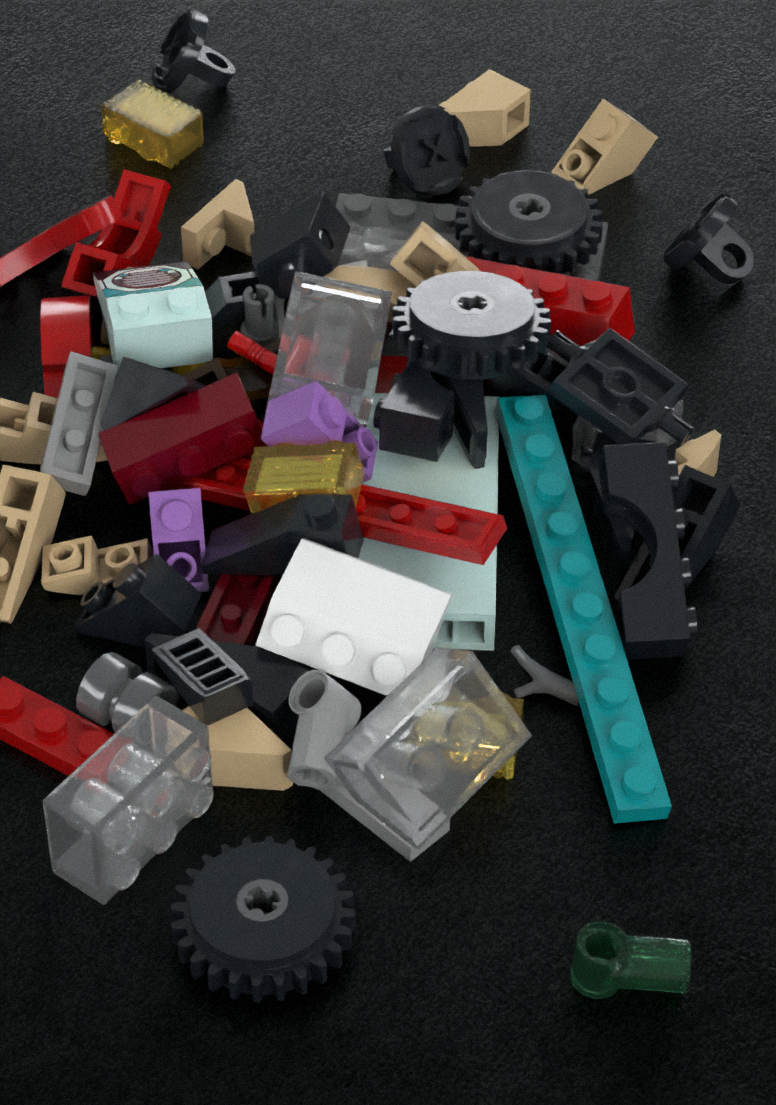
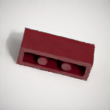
M234 373L98 433L112 473L129 505L149 497L148 492L166 490L267 445L261 440V425L238 373Z

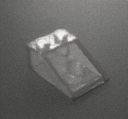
M295 271L268 401L316 380L329 394L336 397L343 407L366 428L375 393L392 292Z

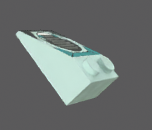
M188 261L93 273L113 364L118 365L116 374H118L123 356L160 369L207 363L213 360L212 316L204 287Z

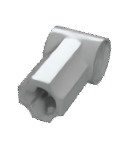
M311 670L297 679L289 694V706L299 717L287 778L298 786H308L320 790L333 787L343 736H346L357 724L361 715V704L354 695L325 672Z

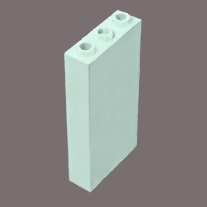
M351 392L350 414L363 427L371 431L374 438L378 441L372 479L365 482L345 479L346 481L497 514L499 425L495 414V407L498 397L484 396L488 428L485 467L475 469L474 466H471L454 430L453 436L437 462L379 450V429L374 428L373 417L377 402L380 398L386 399L389 393ZM363 537L364 540L358 559L453 594L433 649L494 650L497 545L485 564L480 565Z

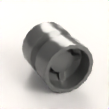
M113 652L102 655L92 664L83 677L76 696V707L80 714L102 727L112 724L116 735L142 749L152 747L162 739L169 730L171 717L177 714L180 704V693L174 685L152 673H143L140 666Z

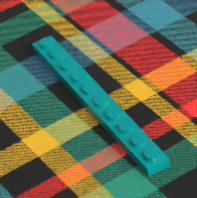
M546 395L498 397L495 407L496 418L613 822L615 824L667 819L672 805Z

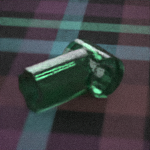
M606 921L591 922L585 925L578 933L570 970L571 983L578 992L594 999L607 998L615 994L619 988L687 993L692 961L691 944L688 943V940L627 936L622 928Z

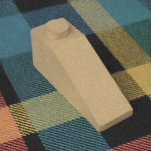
M3 465L0 473V622L12 624L42 563L43 546L50 545L53 541L66 492L51 474Z

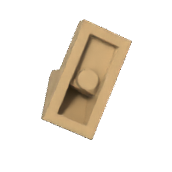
M235 179L181 227L183 261H188L190 266L199 269L212 256L219 254L225 245L252 256L250 235L254 233V221L242 181Z

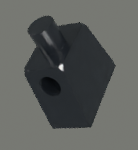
M322 191L250 235L253 265L278 298L286 299L291 295L299 294L308 285L329 274L337 267L351 226L325 192Z

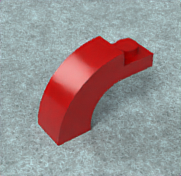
M124 170L114 197L123 217L103 228L98 237L89 245L75 243L61 287L98 298L94 283V272L149 266L162 236L157 227L171 185L165 180Z
M91 295L42 298L41 358L44 375V395L58 398L70 351L93 358L92 345H94Z

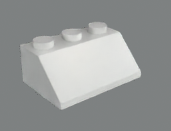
M302 538L272 596L255 646L408 703L418 693L453 594Z

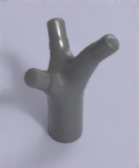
M519 645L511 649L513 656L532 677V682L514 690L516 698L519 699L533 693H546L577 707L580 706L573 681L543 667L530 658Z

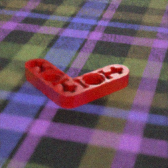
M112 195L62 220L0 257V286L58 251L98 232L123 217Z

